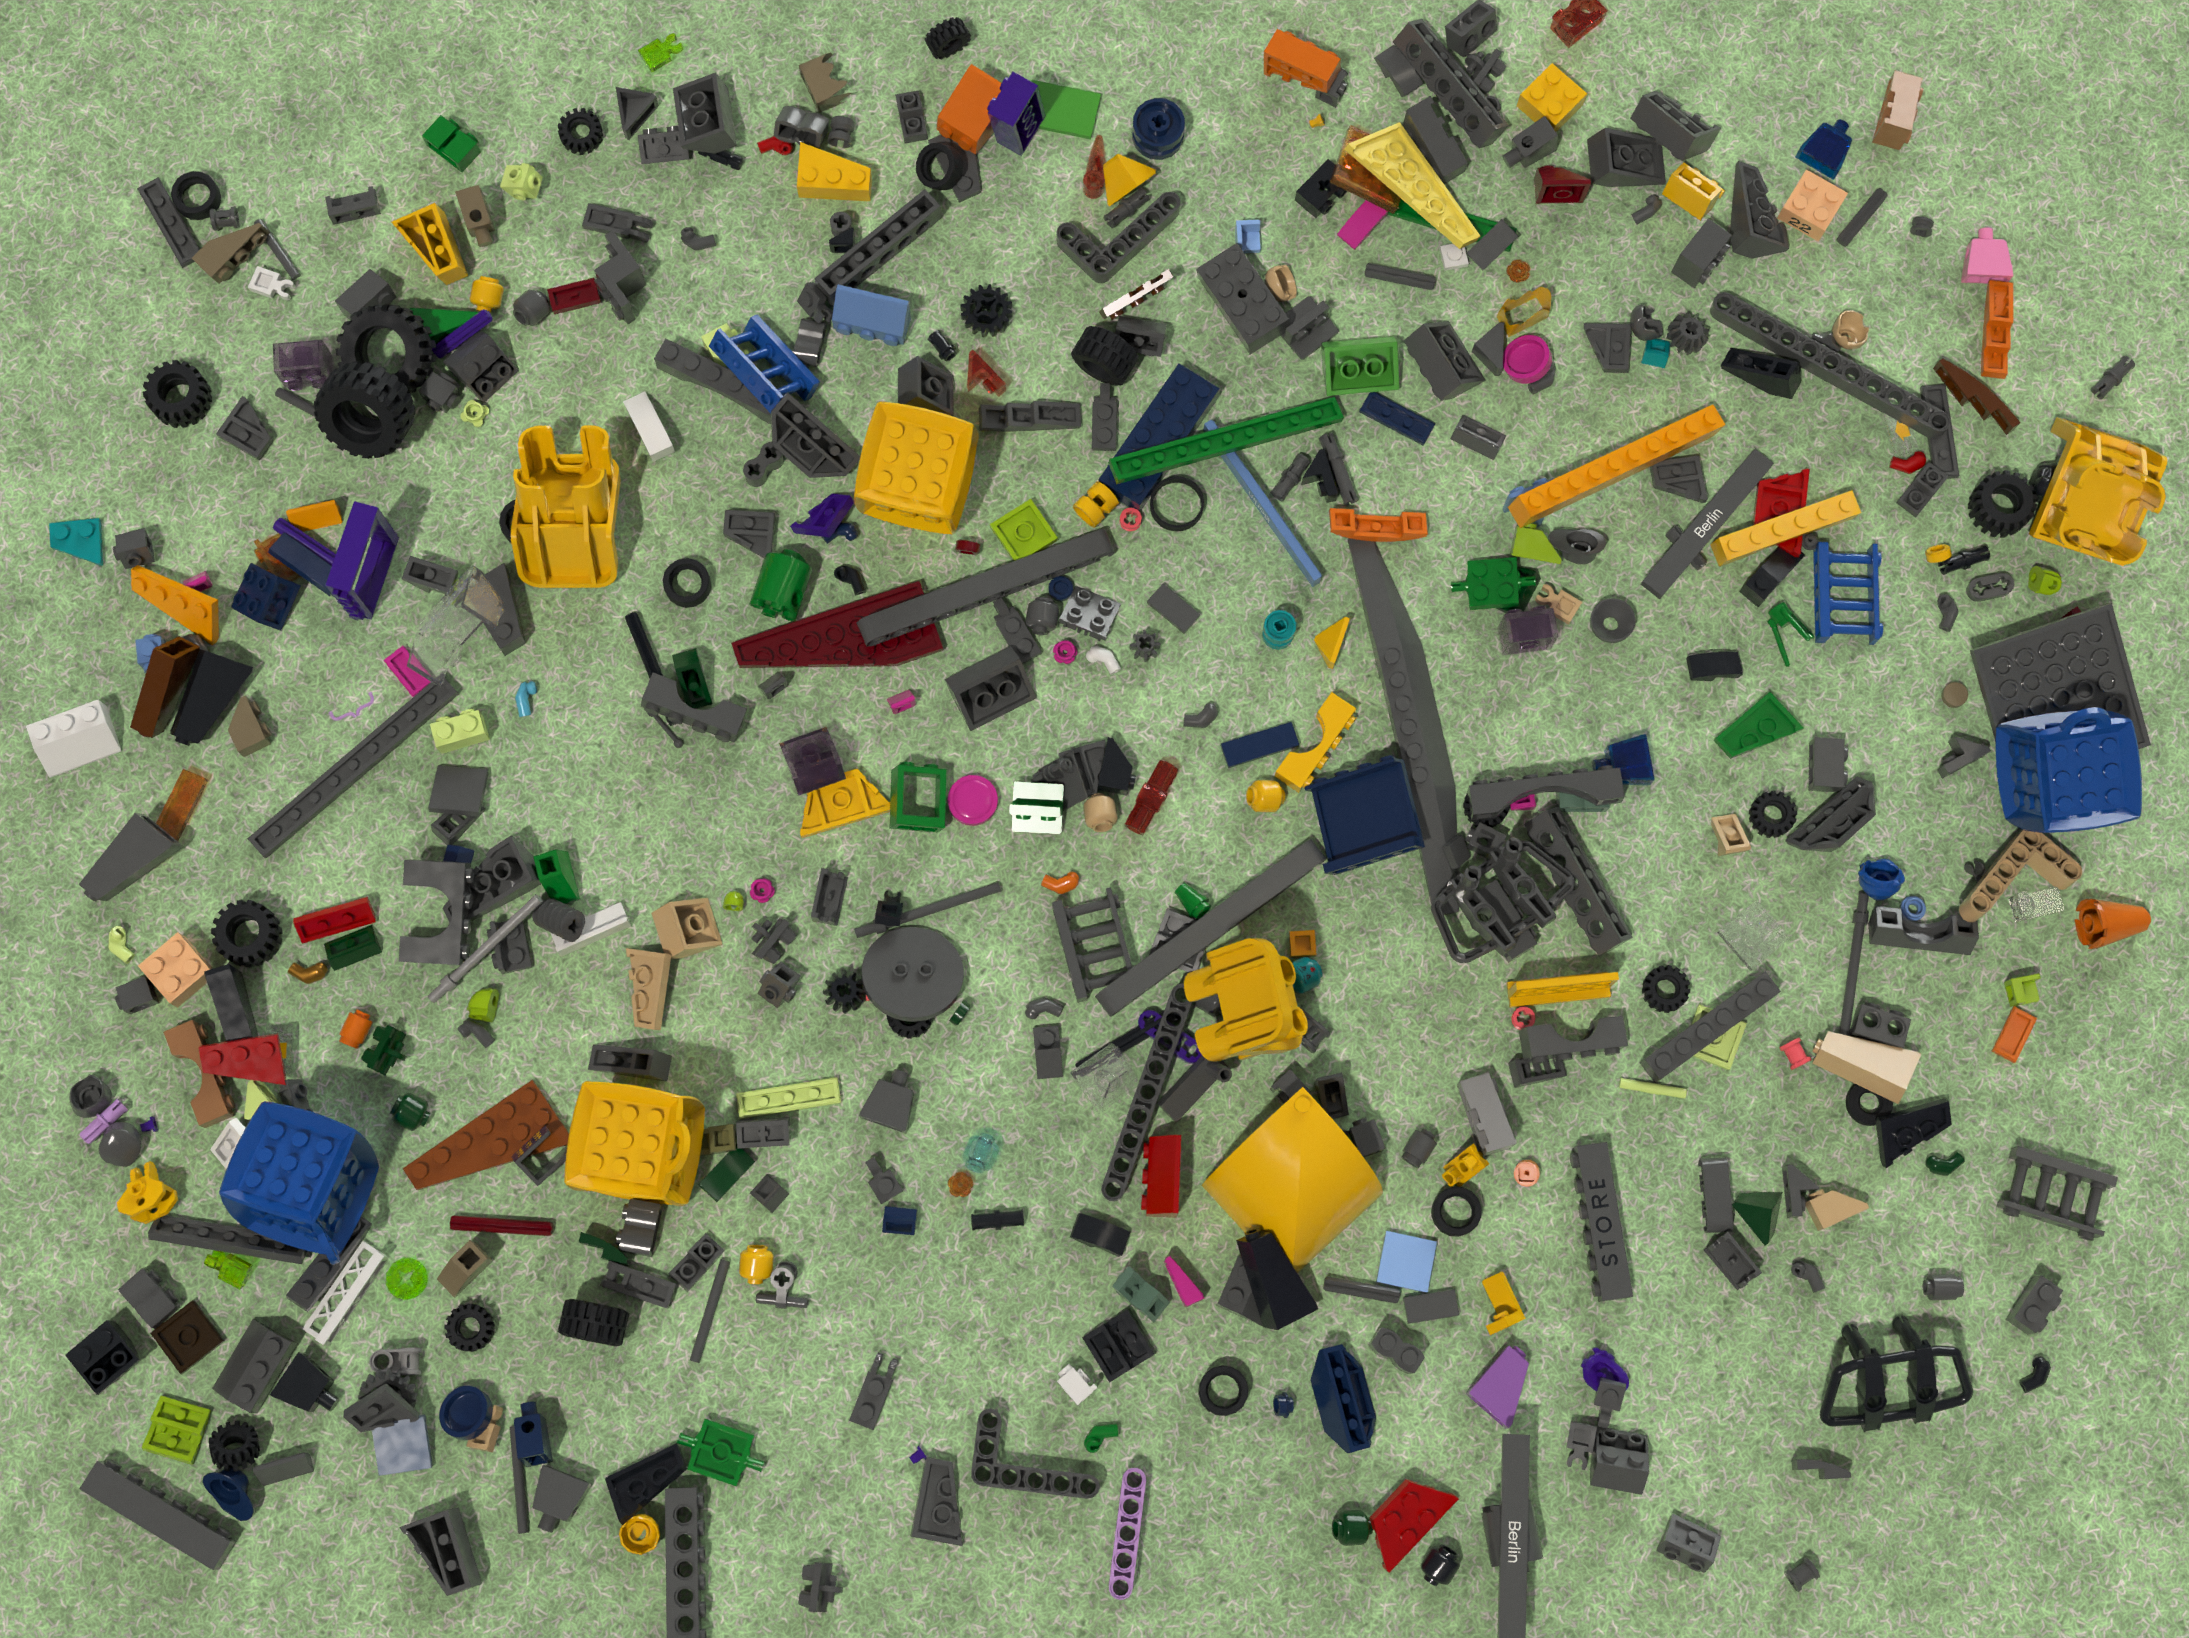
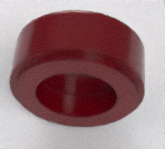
M957 540L955 550L963 554L978 555L981 545L972 541Z

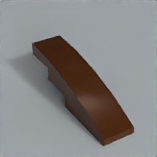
M1944 358L1939 360L1933 368L1961 406L1970 402L1984 421L1992 416L2006 435L2014 431L2021 423L1992 391L1965 370Z

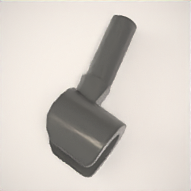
M1974 860L1975 869L1966 863L1964 870L1966 873L1974 876L1975 881L1978 883L1982 878L1985 867L1982 863Z

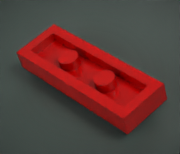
M368 897L293 918V924L302 944L376 922L375 913Z

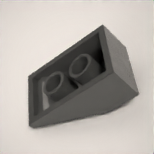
M1604 128L1587 139L1591 184L1606 187L1666 184L1662 145L1656 143L1654 138Z

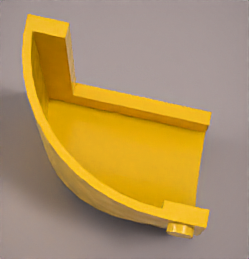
M1304 1087L1296 1092L1255 1130L1202 1184V1187L1244 1232L1256 1228L1260 1229V1231L1271 1232L1297 1273L1383 1194L1382 1186L1365 1158Z

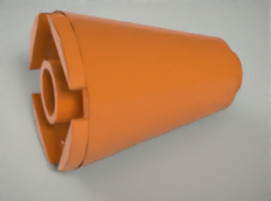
M2085 899L2076 908V911H2080L2079 920L2075 919L2077 935L2083 945L2089 946L2088 949H2098L2144 932L2151 923L2149 912L2141 906L2098 899Z

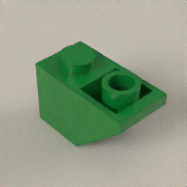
M555 849L533 856L539 881L550 898H554L564 904L580 900L568 851Z

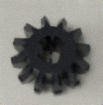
M842 970L841 978L834 972L832 976L835 981H825V984L831 988L823 990L824 995L830 996L825 1000L826 1004L831 1005L834 1003L833 1011L835 1012L839 1010L841 1005L844 1014L848 1013L847 1006L851 1005L853 1011H856L857 1006L854 1002L864 1003V999L858 995L866 994L864 988H859L863 985L862 979L856 980L857 974L855 972L851 973L849 978H847L846 970ZM848 986L851 994H845L843 997H840L839 989H845Z

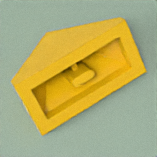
M1349 617L1342 618L1314 638L1328 668L1333 669L1350 620Z

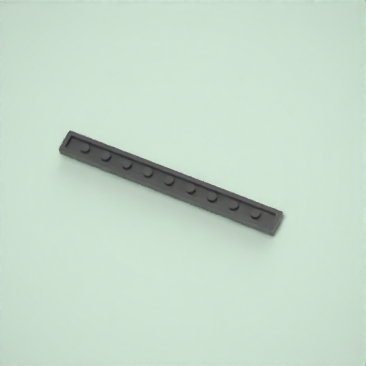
M440 674L247 839L265 859L454 699L458 692Z

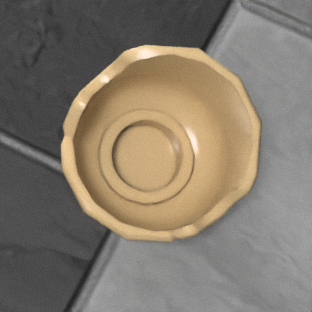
M1287 265L1274 266L1267 271L1264 283L1278 302H1285L1297 296L1295 280Z
M1853 310L1844 311L1835 320L1832 334L1838 345L1848 350L1858 349L1866 343L1869 327H1864V317L1862 314Z

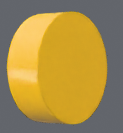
M1946 544L1935 545L1925 551L1927 562L1930 563L1942 562L1952 556L1950 546Z

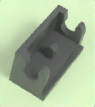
M373 186L368 187V192L332 199L330 196L325 197L328 216L333 225L381 214L376 190Z
M821 868L811 912L812 921L834 926L838 925L848 880L844 873H832L829 869Z
M790 1117L738 1120L736 1122L737 1147L754 1148L790 1145Z
M1729 1232L1723 1233L1704 1249V1252L1737 1291L1748 1285L1749 1281L1762 1273Z

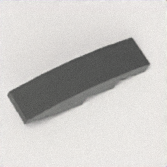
M1033 401L1031 404L1007 403L1005 406L981 404L979 407L980 431L1016 432L1076 429L1081 427L1080 403Z

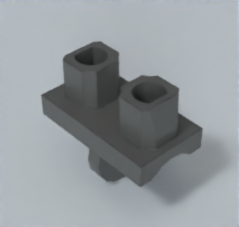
M1497 48L1494 49L1492 54L1488 53L1485 57L1482 52H1478L1476 55L1468 54L1465 58V63L1468 66L1466 72L1472 74L1470 78L1483 94L1488 93L1494 85V82L1486 76L1487 73L1490 72L1497 78L1507 67L1498 58L1501 52Z
M779 918L769 932L767 930L772 925L769 920L766 919L762 926L754 923L752 928L756 933L751 940L758 943L762 937L764 938L751 954L758 959L763 958L775 964L782 953L774 948L773 944L779 939L784 944L789 945L797 936L788 926L790 923L784 918Z
M815 1562L813 1565L803 1566L802 1579L812 1581L811 1591L800 1592L798 1604L809 1608L808 1611L827 1612L828 1602L834 1603L835 1592L843 1593V1587L836 1586L837 1576L831 1575L832 1563Z

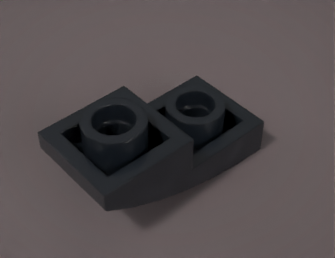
M1711 652L1686 657L1690 679L1693 681H1713L1717 677L1739 678L1743 675L1738 652Z
M1078 1213L1070 1238L1089 1247H1098L1119 1257L1123 1255L1130 1232L1103 1220Z

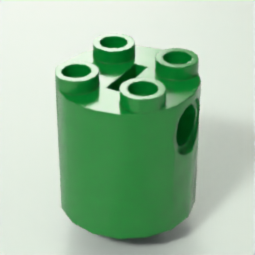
M784 549L782 553H766L749 605L757 609H763L762 614L765 616L776 618L778 614L788 621L795 622L813 569L795 551Z

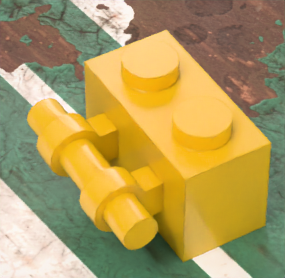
M1683 162L1671 174L1662 195L1701 221L1712 210L1717 199L1724 195L1725 190L1719 187V183L1715 180H1709L1701 174L1702 171L1696 167L1693 169Z

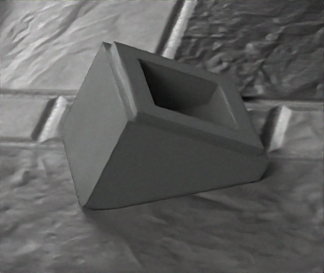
M776 672L758 687L767 699H771L788 687V683L782 674Z
M768 1174L750 1192L771 1213L789 1195Z

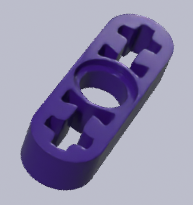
M1152 1010L1144 1011L1139 1017L1138 1026L1140 1029L1144 1028V1017L1149 1019L1153 1016L1155 1017L1154 1021L1162 1016ZM1166 1019L1168 1025H1170L1171 1027H1176L1174 1024H1172ZM1153 1027L1145 1033L1148 1034L1150 1038L1154 1040L1156 1035H1154L1153 1033H1155L1157 1029ZM1182 1031L1177 1046H1179L1183 1037L1187 1040L1184 1042V1045L1188 1048L1195 1046V1052L1198 1056L1187 1058V1051L1182 1047L1179 1052L1176 1050L1174 1055L1185 1063L1194 1064L1202 1054L1198 1049L1196 1040ZM1163 1038L1158 1042L1167 1050H1170L1173 1045L1167 1044Z

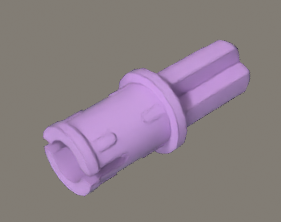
M116 1098L100 1115L96 1114L97 1118L80 1132V1137L86 1143L91 1144L128 1109Z

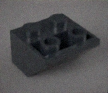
M106 1320L65 1354L96 1395H100L140 1361L133 1342L116 1321Z

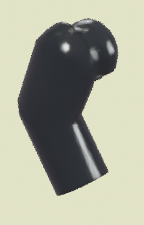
M844 565L835 568V578L851 584L855 596L866 593V588L858 570Z

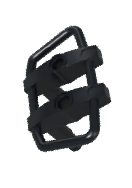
M1899 1316L1892 1321V1327L1897 1332L1900 1343L1905 1351L1879 1355L1876 1348L1870 1349L1866 1340L1860 1335L1856 1325L1851 1324L1853 1331H1851L1849 1325H1845L1841 1333L1849 1345V1351L1853 1360L1840 1364L1833 1369L1820 1409V1419L1825 1425L1832 1427L1861 1425L1864 1433L1870 1430H1880L1882 1423L1912 1419L1914 1424L1925 1421L1930 1422L1933 1413L1964 1405L1973 1396V1386L1962 1352L1954 1346H1931L1927 1339L1921 1340L1905 1316H1901L1902 1321ZM1933 1357H1952L1963 1390L1960 1395L1936 1401L1938 1389L1936 1386ZM1909 1361L1906 1379L1909 1408L1884 1412L1887 1399L1885 1397L1882 1365ZM1858 1369L1857 1385L1855 1388L1858 1415L1831 1416V1410L1842 1376Z

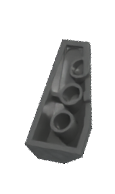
M1738 161L1735 166L1730 224L1732 252L1751 259L1786 252L1789 249L1786 229L1783 223H1778L1775 216L1777 212L1775 205H1771L1766 196L1768 189L1757 167Z
M509 836L492 847L487 852V857L484 861L474 868V880L472 884L470 883L469 894L473 896L472 908L468 909V919H471V921L541 885L533 855L514 836ZM448 900L443 910L450 923L452 907Z

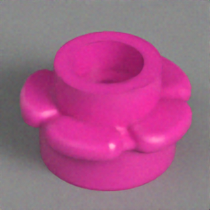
M1068 640L1057 643L1053 648V653H1055L1054 659L1059 663H1072L1077 655L1076 646Z
M757 879L751 884L750 896L753 900H758L759 903L768 902L769 898L773 897L775 889L768 879Z

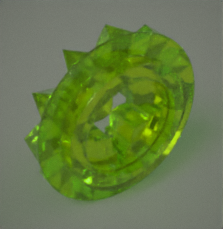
M401 1258L392 1263L386 1272L385 1284L390 1294L396 1298L410 1300L419 1296L426 1288L428 1281L427 1271L418 1260ZM399 1271L405 1274L412 1273L410 1280L414 1285L413 1287L407 1283L399 1285L402 1280Z

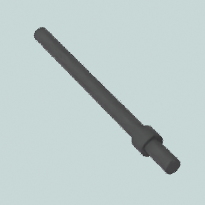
M996 882L904 912L900 924L1001 892L1000 885ZM874 919L873 923L855 928L854 930L856 937L860 938L875 932L877 934L886 932V929L894 926L875 924Z
M1859 893L1857 910L1853 913L1852 920L1854 931L1839 1034L1847 1036L1850 1034L1864 928L1868 925L1869 918L1867 914L1869 896L1864 893Z

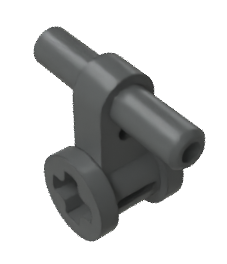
M790 1261L778 1263L770 1276L771 1284L777 1289L776 1295L757 1293L756 1303L775 1305L776 1308L787 1309V1307L807 1308V1298L789 1296V1288L798 1274L797 1267ZM781 1271L785 1272V1276L788 1277L787 1280L783 1279V1275L780 1274Z

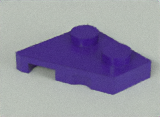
M831 494L821 504L808 511L810 515L808 519L801 524L795 521L790 527L796 534L830 538L854 504V500L850 495Z

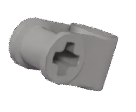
M422 1348L377 1350L371 1355L369 1364L371 1369L376 1372L380 1369L377 1365L379 1357L387 1355L389 1365L381 1370L383 1374L386 1373L388 1368H391L392 1374H396L400 1370L401 1375H421V1370H419V1353L422 1352Z

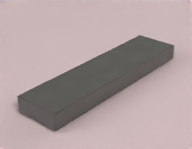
M159 177L137 188L181 267L184 268L194 263L195 261L192 257L200 248Z
M1946 385L1921 386V399L1946 412L1950 417ZM1932 422L1935 428H1942L1938 422ZM1950 423L1949 428L1941 438L1930 439L1927 437L1931 464L1948 475L1947 479L1960 476L1952 424Z

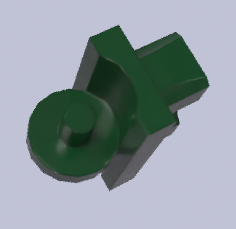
M389 1025L387 1027L377 1026L373 1033V1039L379 1041L375 1051L367 1048L361 1060L368 1064L366 1067L386 1076L390 1066L393 1067L397 1059L405 1061L407 1057L401 1054L405 1045L402 1042L406 1034Z

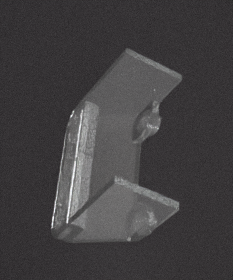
M474 565L469 567L428 612L418 626L407 667L439 687L444 683L447 669L450 666L455 667L462 657V654H460L461 646L483 622L495 629L498 626L499 618L505 610L502 599L480 569Z

